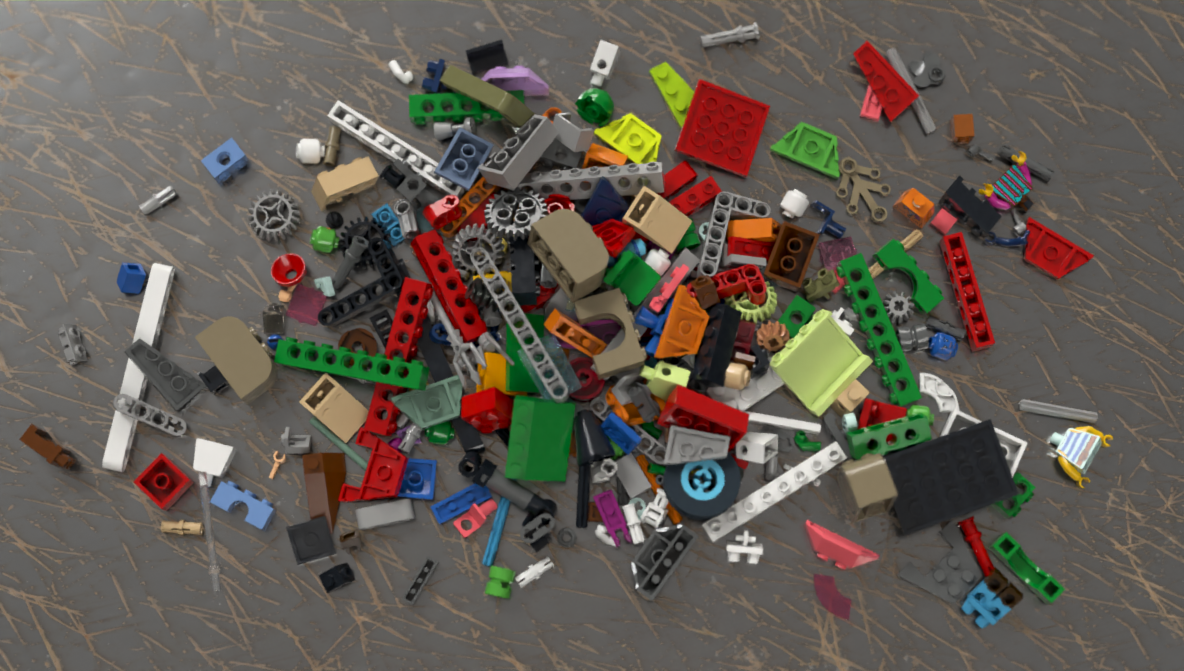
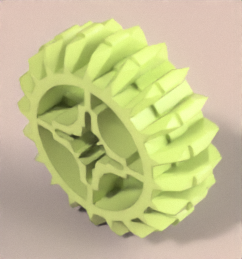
M767 281L765 282L767 287L766 303L761 308L759 305H754L749 301L745 291L741 292L743 296L738 301H735V299L741 293L725 297V304L742 312L741 320L746 319V321L750 322V319H753V323L757 324V319L763 322L765 319L769 320L771 314H774L777 306V294L774 293V287H770V283Z

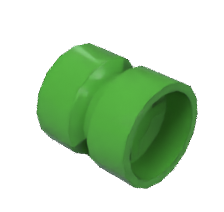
M491 566L488 576L491 580L487 582L484 593L510 599L512 590L510 584L514 582L516 572Z

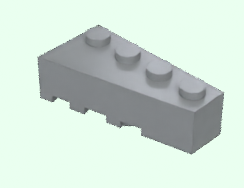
M533 115L517 130L518 135L505 141L503 143L505 147L502 150L489 156L491 160L477 168L489 184L514 190L520 184L521 180L531 170L532 166L558 134V131L548 117Z

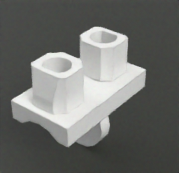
M744 530L743 535L735 536V541H726L729 561L738 562L740 553H748L747 562L757 564L760 554L763 555L762 544L755 543L756 537L748 536V530Z

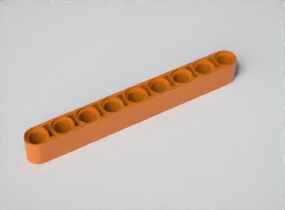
M553 107L548 109L542 116L550 118L562 112L560 109ZM482 177L459 200L458 206L461 210H465L467 214L448 223L453 225L452 230L445 231L443 227L440 228L441 234L446 238L454 237L458 233L457 229L475 209L494 191L497 193L502 187L493 185L491 189L486 190L483 186L488 182ZM474 196L480 198L478 203H471L470 199Z

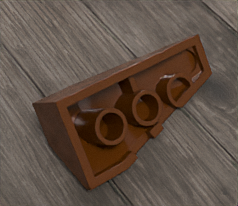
M345 453L302 455L310 519L325 515L330 533L333 534L340 502L338 499L347 473Z

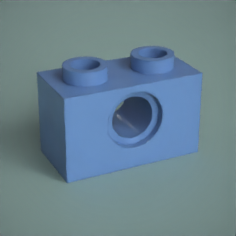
M230 138L203 158L201 162L217 183H219L220 181L227 180L236 169H242L246 165L248 158L236 142ZM224 159H230L229 164L222 165Z

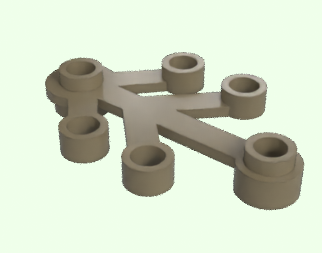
M850 157L842 159L838 166L842 178L840 186L836 191V197L838 199H845L848 194L846 188L849 178L854 183L850 203L846 207L847 214L855 215L857 213V203L861 194L872 211V220L876 223L883 222L887 217V210L876 204L868 190L879 192L881 196H887L891 191V187L888 184L881 185L861 180L858 174L868 175L871 180H877L881 174L878 168L871 169L859 166ZM845 165H850L851 170H846ZM871 172H877L878 176L873 177ZM886 187L888 192H882L881 188ZM843 190L845 195H839L838 191ZM850 206L855 208L854 212L849 211ZM880 213L882 218H876L875 214Z

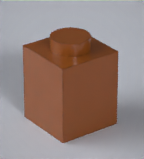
M973 114L952 116L950 120L952 142L968 144L975 136Z

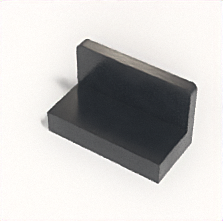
M502 40L466 50L472 75L509 64Z

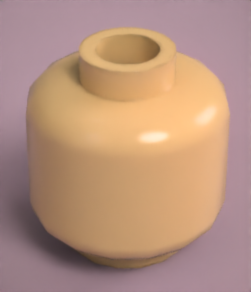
M730 362L726 370L724 386L737 390L744 389L750 383L751 371L744 364Z

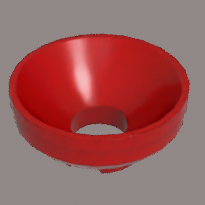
M293 253L284 254L278 257L272 264L271 275L277 284L283 287H291L303 280L306 275V265L299 255ZM292 271L297 272L295 278L287 279L288 273Z

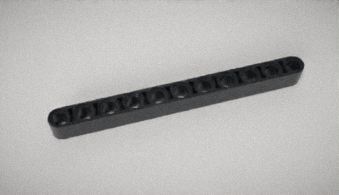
M399 259L398 261L405 276L411 278L403 259ZM391 263L386 265L385 268L388 269ZM398 276L393 279L394 286H397L400 282ZM401 291L396 293L398 299L400 298ZM415 296L413 298V305H416L419 302L418 296ZM410 315L407 318L409 324H411L414 320L413 315ZM427 316L423 319V332L417 342L436 383L453 377V373L440 344L433 342L429 337L432 325ZM461 397L459 417L451 421L465 453L483 452L486 449L477 429L461 418Z

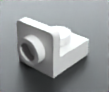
M841 307L839 311L834 310L831 317L846 335L850 337L855 330L852 328V324L844 319L842 321L838 319L844 309Z

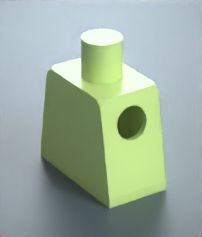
M663 361L658 362L654 368L643 365L639 372V376L647 379L646 386L650 389L651 393L664 401H667L677 385L686 387L690 371Z

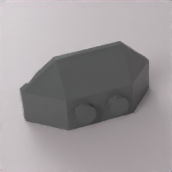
M683 524L655 529L631 561L636 590L653 601L699 535Z

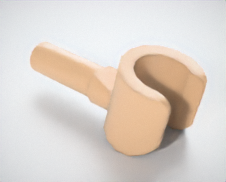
M296 285L289 287L287 291L280 290L279 300L290 302Z
M276 451L273 455L275 463L269 475L271 479L274 478L279 466L286 461L285 454L281 460L276 459L279 451Z

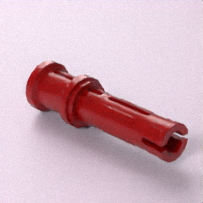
M974 516L958 522V525L962 527L966 536L965 540L970 542L986 577L994 566L980 538L982 533L978 531L975 525Z

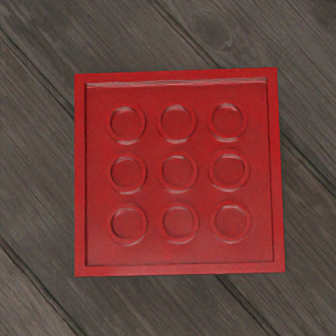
M699 79L674 151L739 176L747 177L770 106Z

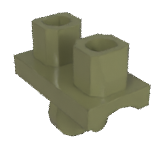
M826 268L819 270L817 273L818 278L814 281L811 278L803 280L802 285L809 302L825 296L827 299L832 298L830 292L840 285L833 269L831 271Z

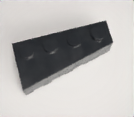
M527 234L524 235V239L520 236H517L516 240L513 239V236L509 238L512 295L519 306L537 305V297L540 296V285H536V282H540L539 270H535V267H539V258L535 256V253L527 244L529 238Z
M719 304L704 309L709 315V319L698 352L695 354L693 380L708 387H724L726 370L729 367L742 312L726 304Z

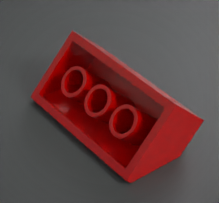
M677 385L669 395L657 424L670 429V426H676L730 437L728 452H730L747 433L749 414L686 387Z

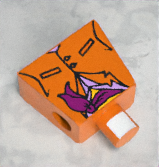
M915 188L905 191L893 205L896 210L921 229L934 214V203Z

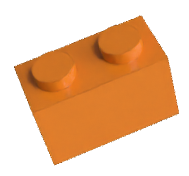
M592 143L586 153L582 169L593 166L626 165L628 155Z

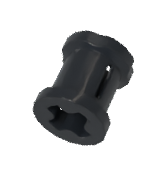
M388 165L382 171L379 178L386 180L396 190L404 181L405 176L403 174L400 175L392 169L391 165Z

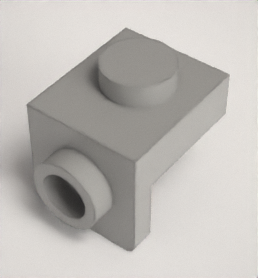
M286 427L285 434L281 435V445L285 446L286 454L310 453L311 435H291L290 427Z

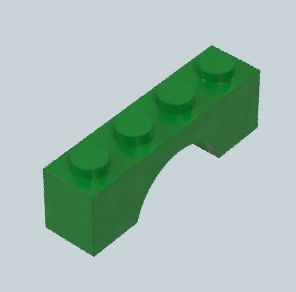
M892 239L875 252L872 257L883 270L895 268L908 274L913 284L910 301L914 303V306L922 315L927 314L944 299L941 295L942 291L937 285H933L929 281L930 277L924 270H920L917 267V261L911 255L908 256L902 243Z
M1007 532L1002 533L988 547L1046 605L1051 604L1065 590L1050 574L1035 565L1024 553L1021 545Z

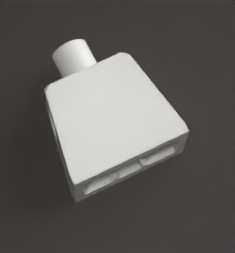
M600 40L590 67L591 73L594 74L590 84L601 87L604 78L610 79L620 55L619 46ZM601 65H606L604 69L599 68Z
M747 432L731 450H736V457L738 459L764 464L778 454V434Z
M197 438L193 470L202 473L199 484L211 487L214 476L223 478L237 449Z

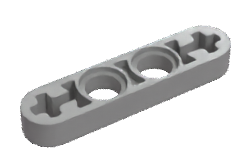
M119 394L113 399L112 404L116 411L172 436H180L186 431L184 420L129 395ZM125 398V403L129 405L132 404V401L135 402L131 408V413L127 412L129 407L123 406L119 408L117 400ZM137 406L145 407L146 414L143 417L135 414ZM155 414L163 415V424L157 425L154 423L153 417ZM168 417L172 419L170 421L172 424L179 422L182 430L174 432V427L170 425L167 426V429L164 428L168 423Z

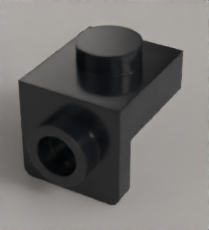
M756 344L750 348L749 355L755 356L754 363L756 367L751 369V379L756 376L758 378L764 376L768 372L770 365L766 351Z
M348 563L336 565L319 575L326 593H330L345 584L355 581Z

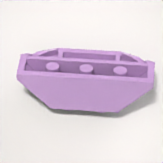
M502 66L495 67V69H490L481 78V80L504 91L524 90V96L549 95L548 84L531 69L524 66H515L510 69Z

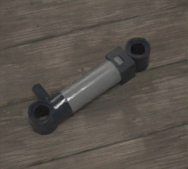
M467 452L458 465V470L463 476H474L472 482L482 488L487 486L528 512V515L522 522L523 527L538 516L545 514L542 510H547L554 519L557 513V505L553 500L543 499L515 480L506 478L505 474L496 469L497 465L488 459H485L482 463L481 456L476 452ZM466 462H471L474 467L469 466ZM542 518L541 525H548L551 519L546 520Z

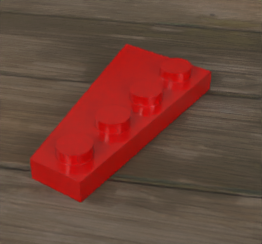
M868 41L853 53L890 123L919 98L914 89Z

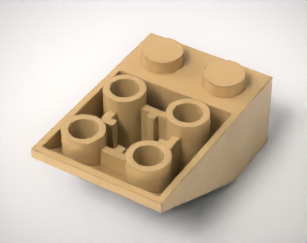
M645 186L642 187L622 220V223L633 227L635 232L671 254L693 222L668 201Z
M327 373L299 401L302 406L345 443L366 422L369 412Z

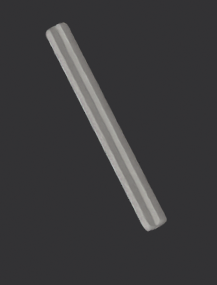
M896 48L889 49L886 55L892 67L919 95ZM919 95V98L912 103V106L925 132L930 134L936 130V126Z

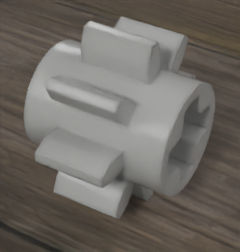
M472 350L466 351L468 359L474 370H476L474 365L478 363ZM460 356L458 364L462 372L466 370L469 374L470 371L462 356Z

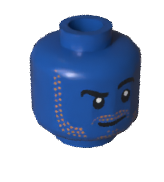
M938 332L929 338L928 348L931 356L949 360L956 355L958 343L953 336Z

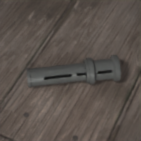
M361 236L353 237V243L350 248L346 249L345 258L332 279L334 289H341L355 263L361 260V255L368 248L369 243L365 238Z

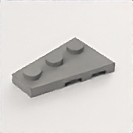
M670 426L663 466L726 458L730 437Z

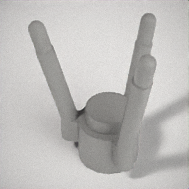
M486 332L478 338L480 346L477 347V350L484 361V352L492 353L496 349L511 365L515 364L490 333Z

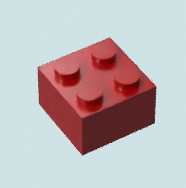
M496 387L463 396L461 418L483 434L491 433L500 428H507L512 424L514 400Z
M162 453L134 481L152 501L165 511L194 483L177 465Z

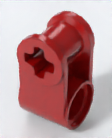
M447 195L443 199L426 206L423 210V216L434 229H440L462 216V210L458 206L459 198L456 195Z

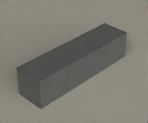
M429 556L426 557L403 595L402 600L414 606L439 562Z

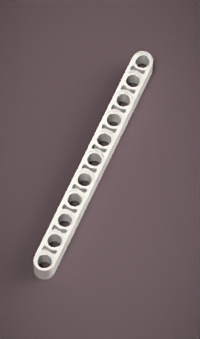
M158 263L152 265L133 343L140 338L156 349L175 269L173 266ZM130 358L128 359L120 394H126L143 401L148 379ZM125 398L117 402L119 403V408L123 406L129 407L127 410L129 413H131V408L135 404L133 401L131 405L125 403ZM141 405L135 408L137 416H139ZM116 410L102 467L103 469L123 473L127 465L138 420Z

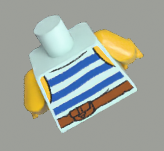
M1091 426L1076 427L1075 429L1069 428L1065 436L1055 432L1050 440V443L1058 446L1056 450L1058 462L1064 472L1076 481L1077 487L1083 489L1085 487L1082 486L1081 481L1084 479L1087 483H1090V479L1081 477V474L1085 475L1100 446L1104 448L1111 446L1106 443L1105 439L1113 440L1111 435L1103 436L1102 432Z

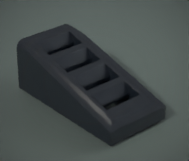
M387 309L369 318L385 349L389 337L384 339L383 335L391 331L393 324ZM383 317L387 318V320L377 325V320ZM387 324H390L391 327L383 331H380L379 328Z

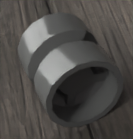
M925 324L913 325L911 329L906 326L896 328V336L903 352H908L913 347L916 350L928 349L929 340Z

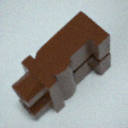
M31 424L19 440L39 455L47 458L46 461L58 468L61 466L70 470L76 460L69 456L71 451L47 440L44 437L47 432Z

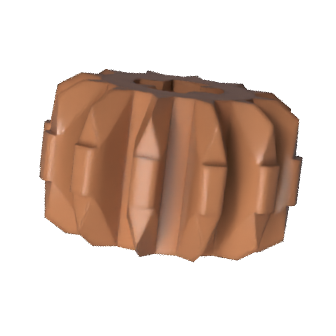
M769 320L767 325L762 323L761 328L757 329L756 341L760 348L766 350L768 354L771 351L777 353L779 349L783 350L790 334L785 324H779L778 320L775 323Z

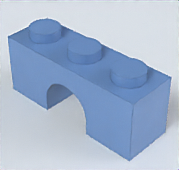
M229 480L227 484L221 481L210 502L229 513L232 512L234 506L238 503H246L249 511L244 521L266 531L277 511L272 508L273 504L265 499L261 502L255 499L256 495L248 490H245L244 493L238 490L239 486Z

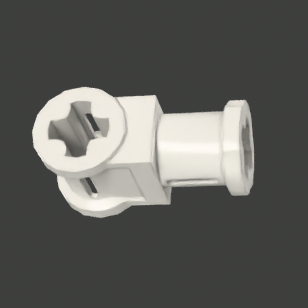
M661 488L657 489L658 493L654 502H649L640 519L642 523L646 522L654 526L655 529L663 527L669 511L666 509L669 501L666 498L664 489Z

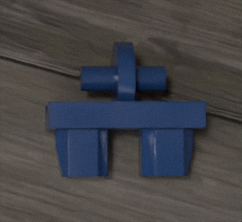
M439 59V62L428 61L426 72L435 74V78L433 80L424 77L422 83L423 90L431 92V94L438 93L440 79L445 68V60ZM442 84L441 89L447 90V86Z

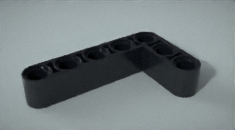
M375 237L368 243L370 254L382 277L322 309L318 314L320 324L336 326L402 290L406 276L387 240ZM381 242L383 247L378 252L376 250L377 243ZM387 259H390L391 266L388 269H386L384 265L385 261ZM398 276L400 282L397 286H394L393 279ZM381 285L383 292L378 296L376 289ZM364 294L366 301L364 304H361L359 299ZM347 303L349 310L347 313H344L343 306ZM328 313H331L332 320L328 323L326 316Z

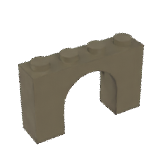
M620 288L574 301V309L580 325L599 319H611L622 327L625 334V339L618 348L593 356V364L599 380L641 367L647 358L644 347L641 348L638 342L641 340L638 329L634 330L632 325L634 322L633 314L626 308V304H628L625 293H621Z

